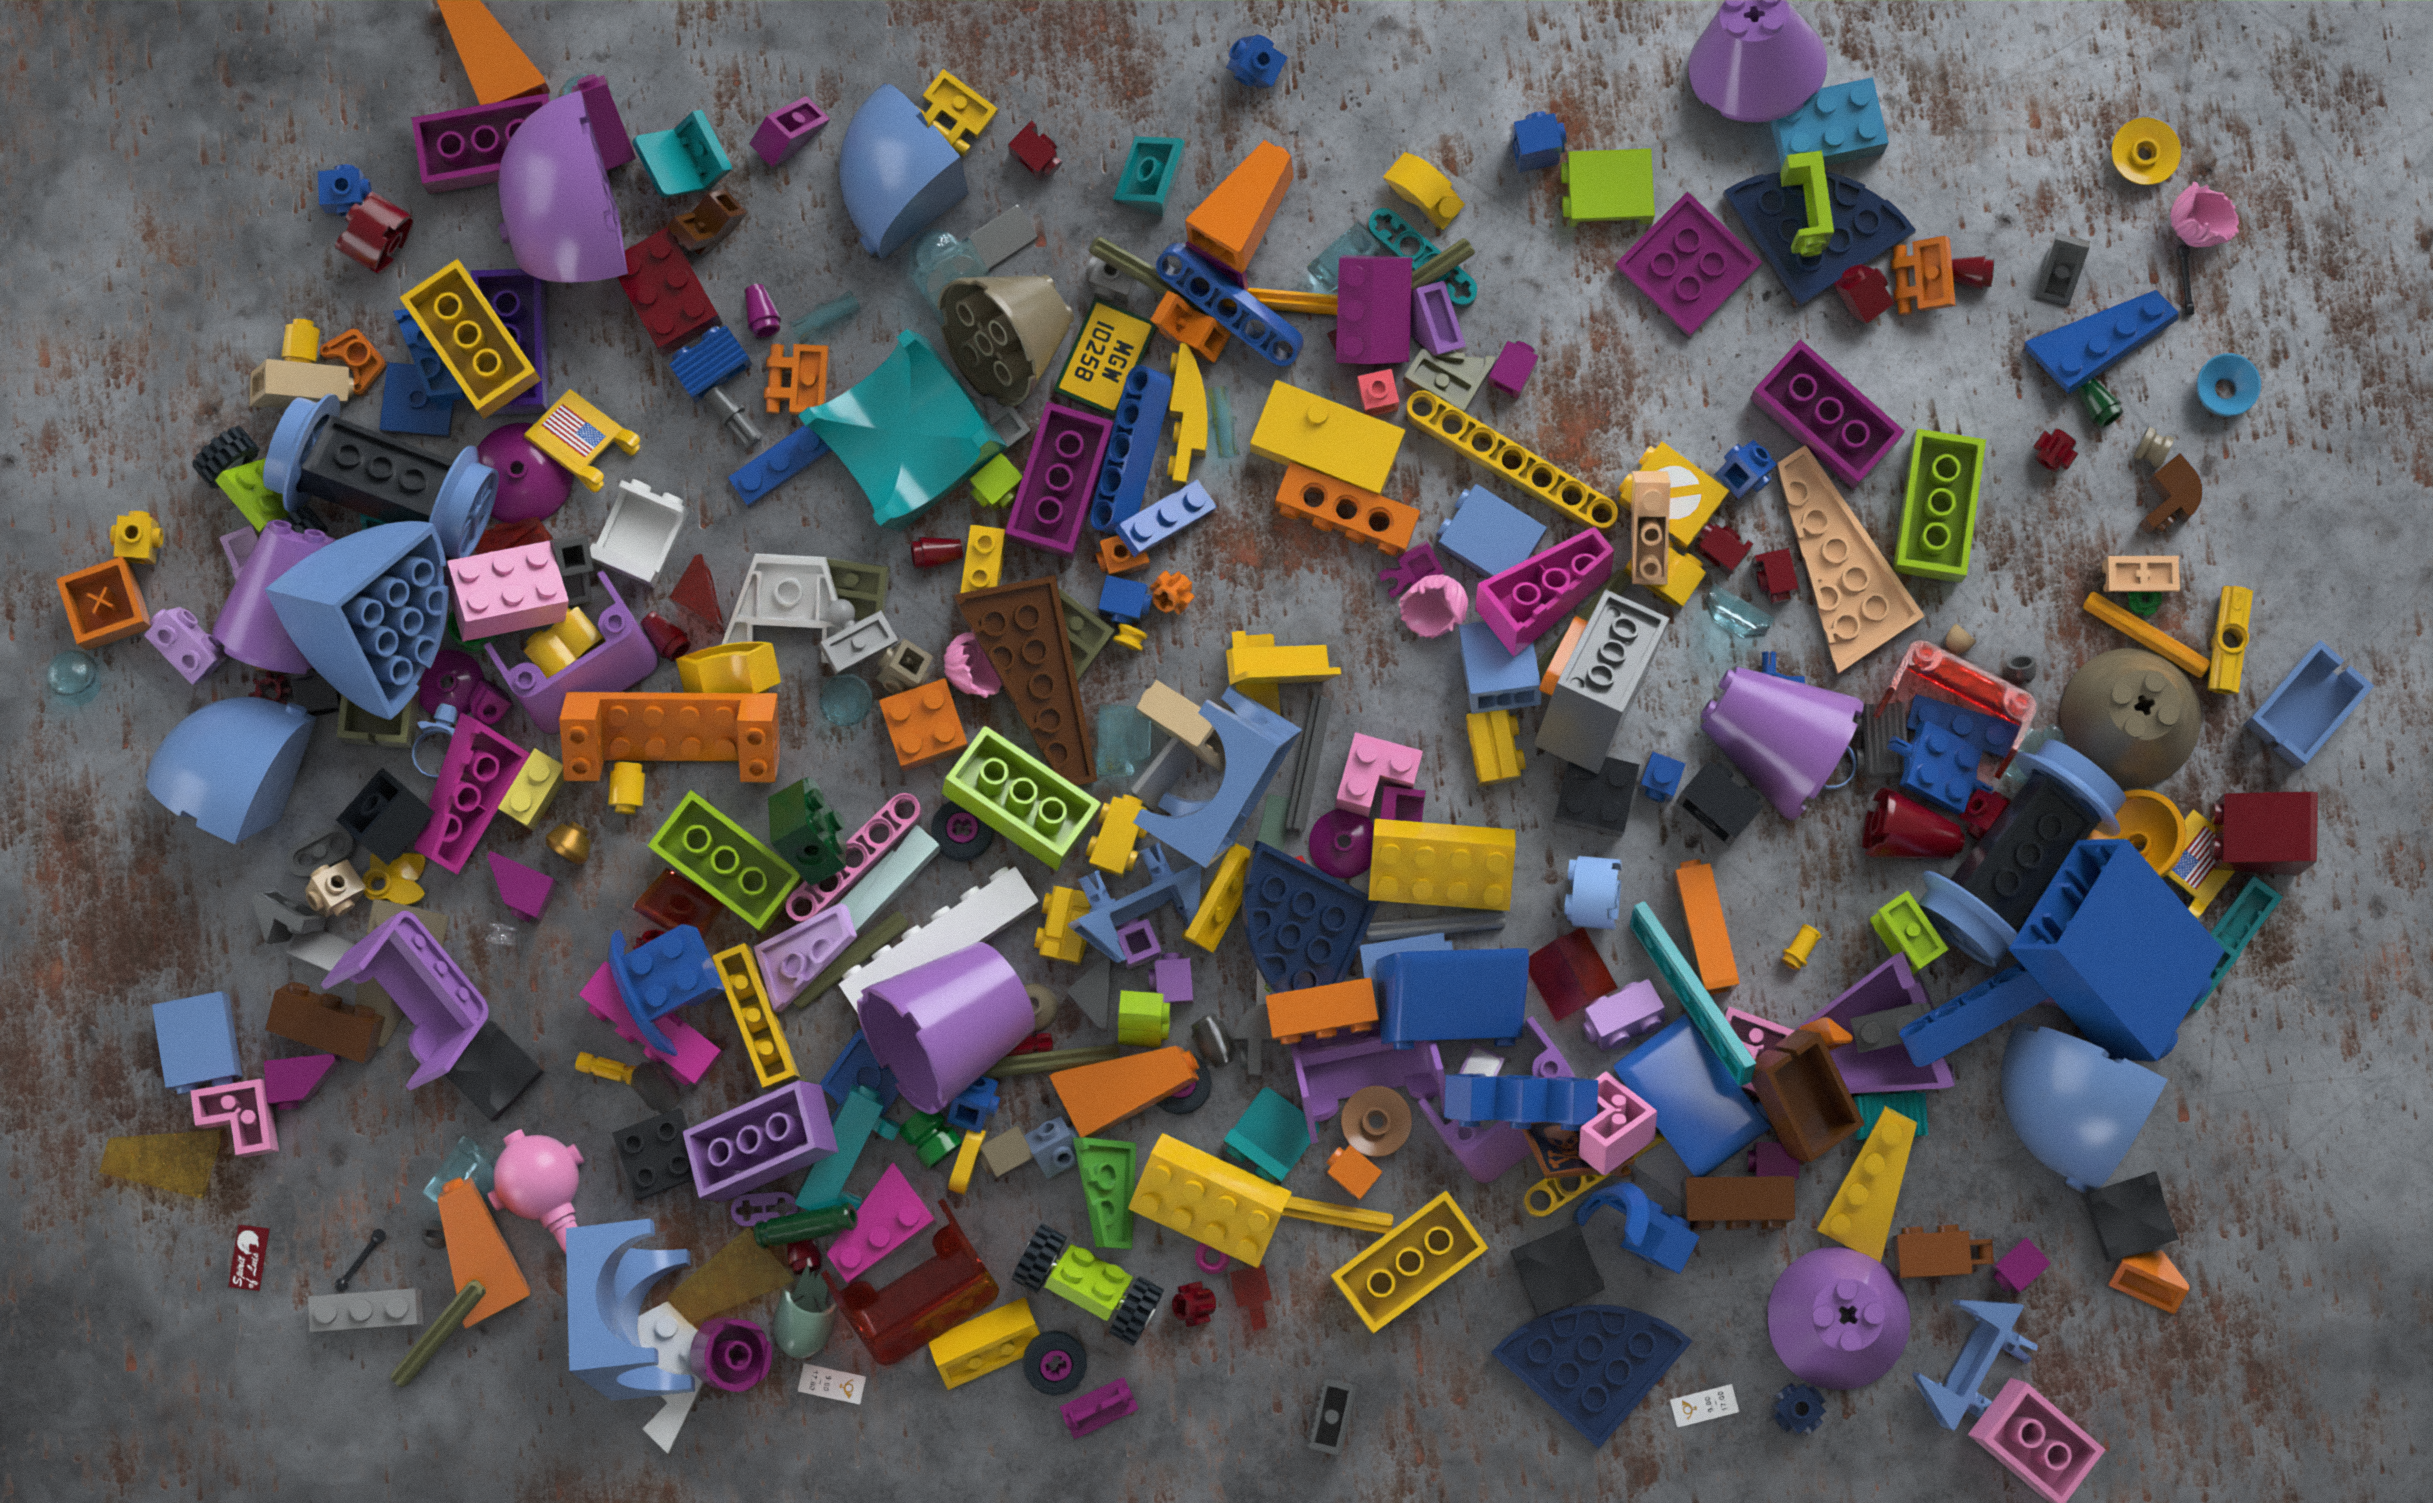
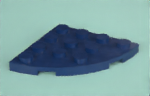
M1825 171L1834 233L1827 248L1822 250L1821 254L1804 257L1801 256V252L1792 253L1791 249L1797 231L1809 228L1802 184L1782 187L1780 172L1767 175H1756L1731 186L1723 192L1724 197L1799 307L1832 287L1833 283L1842 278L1845 270L1855 265L1868 264L1893 248V246L1915 234L1916 229L1889 200H1884L1876 193L1865 188L1866 185L1848 177Z
M1256 840L1249 856L1244 876L1242 913L1249 949L1263 979L1274 994L1343 982L1380 901L1368 900V894Z
M1582 1305L1553 1311L1528 1322L1506 1337L1491 1354L1599 1449L1693 1341L1665 1321L1640 1311L1613 1305Z

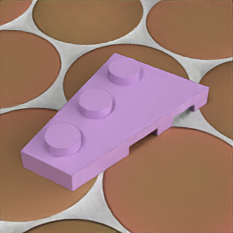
M839 903L753 947L773 1011L781 1013L857 938L847 905Z

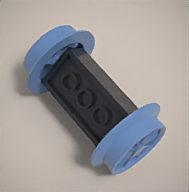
M331 393L325 395L318 403L298 397L288 406L272 437L263 472L265 488L283 495L286 511L296 512L313 495L388 524L405 521L433 523L440 537L445 556L459 559L469 557L473 553L490 518L499 482V474L496 469L479 463L478 450L475 446L469 445L465 447L455 461L339 418V398Z
M2047 739L2035 755L2019 752L2015 756L2017 766L2028 778V781L1950 880L1932 871H1924L1922 874V879L1928 891L1917 904L1934 929L1958 949L1989 967H1996L2006 953L2010 952L2009 947L2018 934L2015 929L2043 895L2077 840H2086L2094 829L2111 836H2116L2121 831L2115 814L2126 802V796L2122 789L2088 758L2056 740Z

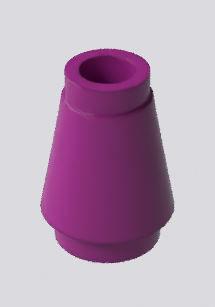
M754 284L747 287L744 293L748 330L752 331L756 338H766L776 334L780 330L781 317L764 285Z

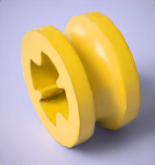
M1119 623L1118 629L1120 633L1119 635H1114L1113 641L1128 649L1142 652L1143 646H1141V642L1146 640L1148 635L1135 627Z

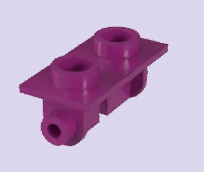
M1124 1376L1059 1407L1074 1440L1139 1409Z

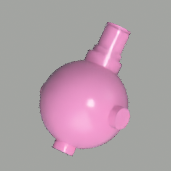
M522 1129L517 1130L503 1139L506 1148L502 1151L495 1164L493 1173L494 1190L487 1193L497 1212L506 1208L520 1218L540 1220L545 1230L549 1229L550 1233L555 1236L566 1255V1228L578 1227L574 1217L576 1211L571 1201L577 1192L579 1184L578 1165L584 1163L585 1160L575 1143L566 1147L554 1138L544 1135L525 1136Z

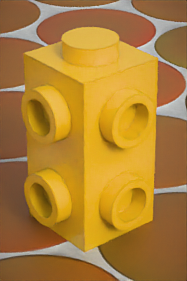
M1123 794L1122 799L1113 796L1111 804L1104 803L1098 818V823L1103 824L1098 837H1091L1085 854L1091 857L1089 860L1091 867L1124 878L1126 870L1133 871L1139 852L1134 851L1138 837L1145 839L1147 834L1146 830L1133 823L1141 809L1147 810V808L1141 806L1142 800Z

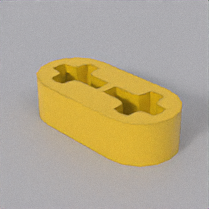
M967 1129L949 1181L948 1190L962 1195L966 1194L979 1158L978 1156L982 1150L980 1145L984 1144L987 1131L982 1130L981 1133H977Z

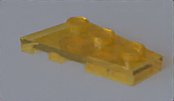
M212 1130L112 1137L108 1139L99 1172L204 1199L223 1131Z
M748 1226L669 1294L667 1298L688 1323L693 1324L795 1282V1280L768 1248L762 1249L756 1244L753 1230Z

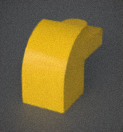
M1404 152L1383 176L1384 180L1402 200L1417 205L1439 229L1444 230L1465 205L1451 189L1453 184L1441 172L1413 154Z

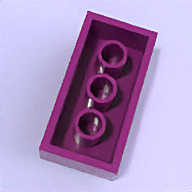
M548 93L411 117L421 182L428 194L498 182L501 160L511 137L531 114L551 101Z
M1801 339L1757 385L1750 397L1756 405L1803 446L1806 445L1815 457L1853 490L1890 452L1905 433V430Z
M1046 401L1005 531L1007 541L1074 561L1101 475L1114 426L1113 421Z

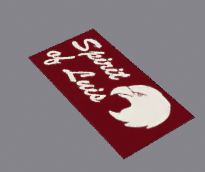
M238 1224L228 1287L260 1291L270 1228Z

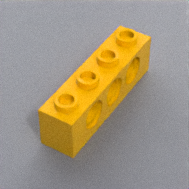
M743 943L713 955L712 958L726 989L725 992L762 1088L769 1091L775 1086L800 1077L777 1014L773 1011L765 983L751 947Z

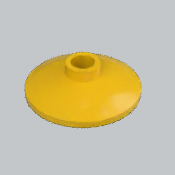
M2142 117L2127 122L2119 129L2112 142L2111 155L2116 169L2124 178L2139 185H2155L2169 178L2178 167L2181 158V145L2176 133L2169 125L2155 118ZM2146 150L2150 158L2148 160L2141 159L2138 156V151Z

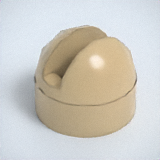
M1956 623L1946 636V645L1954 653H1964L1970 650L1977 642Z

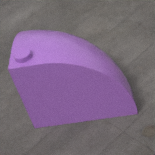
M581 90L548 102L537 109L518 127L504 151L499 169L498 188L504 222L498 225L503 243H510L515 261L523 271L536 278L554 282H588L628 274L618 207Z

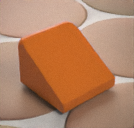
M1822 1017L1799 1028L1800 1030L1820 1033L1829 1051L1853 1041L1850 1033L1828 1017Z

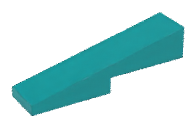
M2253 874L2210 932V935L2225 952L2210 974L2212 979L2210 990L2199 1002L2191 1005L2197 1011L2283 898L2281 894Z

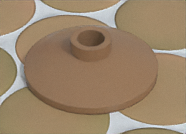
M1384 1086L1365 1087L1355 1092L1346 1102L1341 1115L1342 1132L1347 1142L1361 1154L1371 1157L1386 1156L1401 1148L1408 1139L1412 1127L1411 1111L1405 1099L1396 1091ZM1380 1116L1383 1120L1382 1127L1379 1129L1372 1128L1369 1124L1370 1118Z

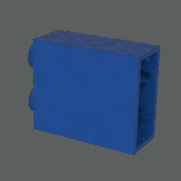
M2128 839L2077 840L2009 947V951L2094 1045L2105 1049L2110 1054L2108 1059L2115 1060L2118 1058L2124 1060L2126 1058L2132 1061L2147 1062L2158 1061L2173 1050L2178 1041L2177 1028L2191 1005L2199 1002L2210 990L2212 985L2210 974L2225 952Z

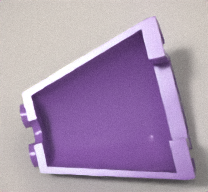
M282 520L268 521L217 617L212 630V639L215 645H221V643L225 645L224 653L244 663L272 671L306 674L307 669L310 670L314 667L300 652L287 633L265 588L298 562L322 547L336 541V539L327 537L324 532L316 529H306L304 534L297 533L292 530L290 523Z
M1737 666L1733 671L1728 669L1718 687L1723 689L1717 701L1710 699L1700 715L1704 719L1700 727L1787 820L1793 821L1806 809L1802 802L1806 797L1814 799L1840 761L1858 725L1852 721L1854 714L1860 717L1864 702L1857 697Z
M1904 951L1895 954L1796 1028L1797 1030L1805 1024L1822 1017H1828L1852 1035L1853 1041L1851 1043L1829 1051L1850 1094L1939 1089L1955 1086L1954 1068L1952 1063L1947 1065L1946 1056L1929 1065L1917 1067L1914 1066L1904 1043L1858 1053L1850 1018L1916 1002H1929L1931 1010L1935 1009L1919 972L1912 973L1910 967L1914 965Z

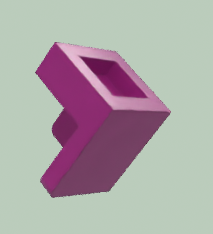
M1384 786L1380 819L1422 822L1426 791Z

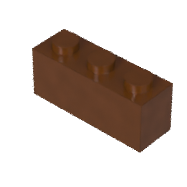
M290 982L275 990L265 1030L360 1063H365L375 1057L385 1017L376 1014L375 1009L370 1006L361 1004L352 1006L343 1003V999L337 995L330 993L320 995L311 992L310 987L305 984Z

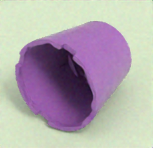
M983 942L974 943L869 985L861 990L863 997L857 1000L860 1024L878 1064L882 1069L888 1066L899 1081L895 1088L914 1107L928 1114L937 1113L1031 1035L1035 1028V1017L1030 999L1016 972L998 951Z

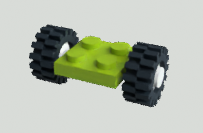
M231 427L227 433L226 431L221 432L218 438L214 437L210 440L211 443L205 445L202 448L203 451L195 456L196 459L193 460L192 467L210 488L216 489L221 487L258 532L263 531L268 521L282 520L290 523L292 530L297 533L304 534L306 529H316L324 532L326 536L327 526L310 507L304 505L298 508L296 512H288L284 508L283 495L265 488L263 472L266 459L263 458L253 462V459L257 458L260 449L242 427Z
M1041 1223L1025 1248L1011 1280L1037 1293L1045 1282L1046 1277L1051 1273L1044 1286L1045 1288L1098 1317L1108 1321L1115 1308L1118 1309L1119 1312L1112 1323L1109 1333L1134 1347L1143 1330L1149 1324L1164 1289L1139 1276L1129 1291L1128 1296H1124L1134 1277L1125 1273L1119 1266L1109 1264L1094 1256L1089 1250L1077 1247L1072 1243L1059 1261L1057 1257L1065 1244L1067 1236Z

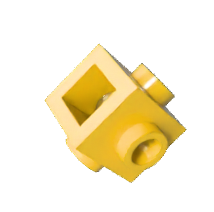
M129 511L128 516L117 515V523L112 525L110 532V542L114 546L113 556L115 558L123 556L133 564L156 565L157 549L162 548L164 541L163 528H160V524L150 517V513L144 511Z

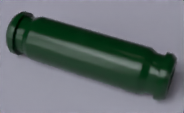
M847 1202L843 1203L842 1206L833 1205L770 1218L766 1222L763 1220L756 1222L753 1230L754 1239L760 1248L766 1249L771 1245L776 1247L839 1234L845 1230L853 1231L858 1225V1216L855 1207Z

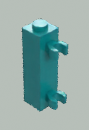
M854 1084L851 1085L832 1122L839 1152L811 1164L795 1196V1205L809 1211L833 1205L842 1206L843 1203L849 1202L855 1207L856 1212L860 1208L862 1198L843 1191L842 1188L871 1130L894 1141L900 1129V1123L880 1115L884 1107V1099L879 1097L881 1093L866 1084H861L860 1087Z

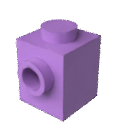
M1135 918L1118 926L1119 930L1116 933L1119 937V945L1124 956L1126 955L1127 958L1123 960L1127 970L1160 957L1161 949L1148 919L1139 922L1138 918Z
M1183 953L1162 954V960H1155V969L1149 970L1150 991L1157 990V993H1163L1164 1002L1170 1003V1005L1194 1004L1190 958H1183Z

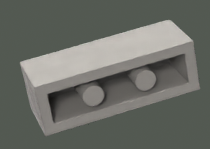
M412 1288L308 1296L309 1330L313 1333L424 1326L423 1290Z

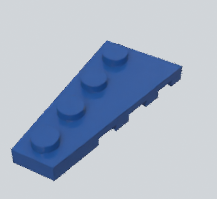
M2154 290L2025 341V350L2070 394L2176 322L2179 312L2157 290Z

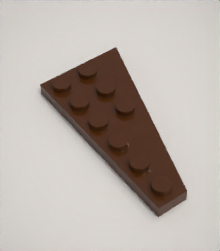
M1052 575L952 595L953 600L1049 768L1075 786L1097 782L1098 779L1056 576Z

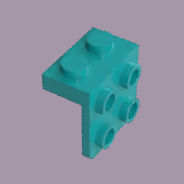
M703 110L692 111L674 129L637 135L632 140V144L657 193L662 198L710 190L733 169Z
M1268 1087L1261 1089L1235 1127L1231 1128L1223 1139L1224 1143L1228 1145L1225 1151L1241 1163L1245 1159L1249 1160L1257 1166L1254 1171L1257 1175L1271 1183L1276 1180L1281 1184L1311 1143L1304 1112ZM1315 1121L1316 1133L1320 1130V1125L1317 1121Z

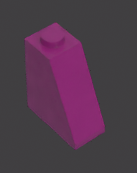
M592 74L577 81L578 85L572 87L571 93L580 90L582 92L605 169L608 170L635 160L634 149L605 76L597 77L595 74Z

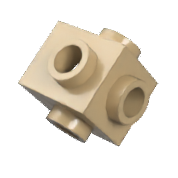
M348 859L331 868L326 864L316 869L310 875L311 880L305 892L306 899L314 911H319L325 917H329L334 913L339 917L355 906L354 902L360 899L366 886Z

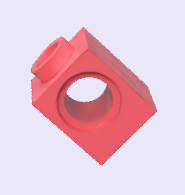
M1392 369L1357 376V389L1364 414L1374 417L1398 411L1399 398Z

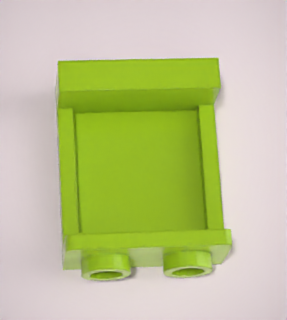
M1651 148L1568 151L1566 163H1561L1560 172L1561 183H1567L1568 196H1562L1563 217H1569L1570 227H1577L1578 222L1638 220V225L1653 223L1655 207Z
M1822 151L1787 155L1780 172L1782 187L1803 185L1809 228L1797 231L1791 245L1792 253L1801 252V256L1804 257L1819 255L1822 253V250L1827 248L1834 233Z
M1908 890L1880 908L1877 914L1869 919V922L1893 956L1903 951L1906 953L1914 965L1910 967L1913 974L1949 950Z

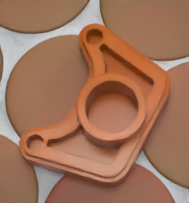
M350 329L323 344L319 349L323 358L328 360L340 359L352 370L354 376L353 392L359 397L364 396L387 367L384 358L358 329Z

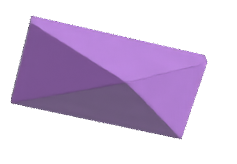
M1444 281L1416 288L1412 291L1410 335L1434 356L1466 346Z

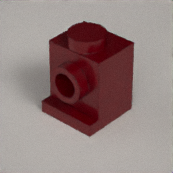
M1032 120L1008 144L1010 155L1039 181L1045 175L1049 177L1053 175L1063 162L1057 157V152L1055 151L1057 149L1056 144L1044 133L1038 136L1037 125Z
M1710 523L1705 526L1696 538L1701 542L1696 552L1728 577H1730L1753 546V543L1749 540L1744 545L1739 542L1741 537L1730 527L1724 526L1721 528L1717 524L1713 526Z
M1789 548L1755 555L1751 562L1753 568L1760 567L1761 570L1756 572L1760 592L1766 591L1767 600H1770L1771 605L1790 601L1791 595H1795L1798 590V584Z

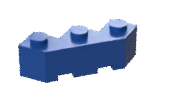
M1473 1073L1446 1075L1444 1118L1459 1120V1126L1480 1127V1121L1501 1120L1509 1121V1127L1515 1129H1531L1532 1122L1561 1123V1130L1580 1131L1582 1124H1586L1597 1116L1598 1080L1556 1076V1078H1540L1531 1075L1486 1076V1074Z

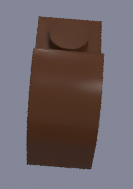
M724 188L708 192L692 212L674 216L667 227L682 247L687 248L689 251L694 250L700 256L709 252L723 241L737 227L747 212Z
M2181 453L2148 480V483L2165 502L2147 515L2139 525L2147 534L2156 528L2163 532L2177 520L2173 515L2174 513L2184 524L2199 507L2202 499L2201 480L2195 469Z

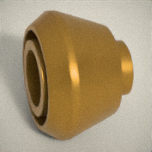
M572 820L568 826L561 823L545 836L546 846L572 863L581 865L587 862L591 840L586 838L589 831Z

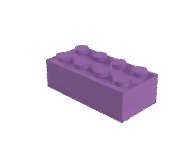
M800 1080L683 1131L698 1196L701 1199L717 1202L730 1200L839 1152L822 1086Z

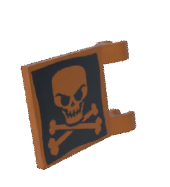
M1532 1122L1531 1129H1521L1546 1179L1601 1174L1579 1157L1580 1131L1561 1130V1123ZM1633 1156L1609 1173L1620 1178L1628 1177L1631 1173L1628 1165L1635 1163Z

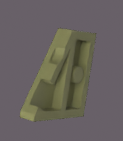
M826 557L838 599H845L854 606L855 618L861 621L880 610L885 616L890 566Z
M1059 588L1077 682H1079L1117 630Z

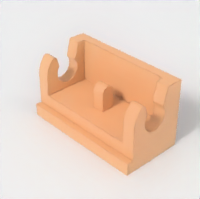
M2108 556L2102 563V573H2106V583L2103 586L2104 592L2180 591L2179 556Z

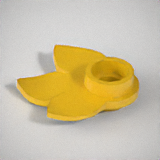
M372 853L370 856V869L364 873L361 879L366 886L363 892L364 895L372 901L374 899L383 901L388 899L393 903L411 905L420 901L425 896V892L416 881L419 880L424 872L425 856L417 853H405L398 859L393 860L388 866ZM377 880H385V886L381 890L374 889V883Z

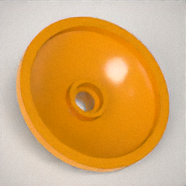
M2142 789L2124 791L2126 802L2115 814V818L2121 828L2120 833L2116 836H2111L2094 829L2086 840L2128 839L2136 849L2139 846H2145L2144 850L2139 853L2157 874L2163 878L2177 865L2185 849L2187 832L2183 816L2171 800L2157 792Z

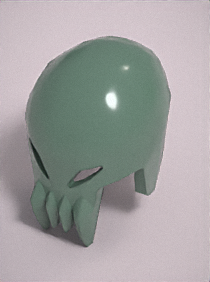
M807 1264L794 1292L790 1294L788 1290L782 1289L772 1321L773 1335L781 1350L793 1358L802 1359L817 1354L830 1338L834 1327L836 1311L839 1304L833 1303L829 1307L826 1303L830 1270L825 1273L821 1280V1273H818L815 1278V1272L813 1271L809 1276V1265ZM815 1299L820 1304L821 1309L817 1306Z

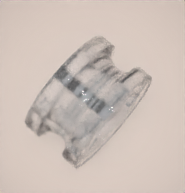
M488 923L487 927L490 929V934L485 936V941L516 947L517 942L514 941V936L519 934L520 929L497 923Z

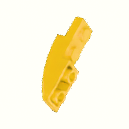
M1180 343L1179 353H1172L1170 373L1175 374V379L1167 407H1170V418L1182 419V422L1175 421L1172 442L1178 443L1176 456L1170 455L1167 476H1173V487L1178 488L1188 485L1192 455L1206 457L1208 442V414L1202 377L1196 360L1188 344Z

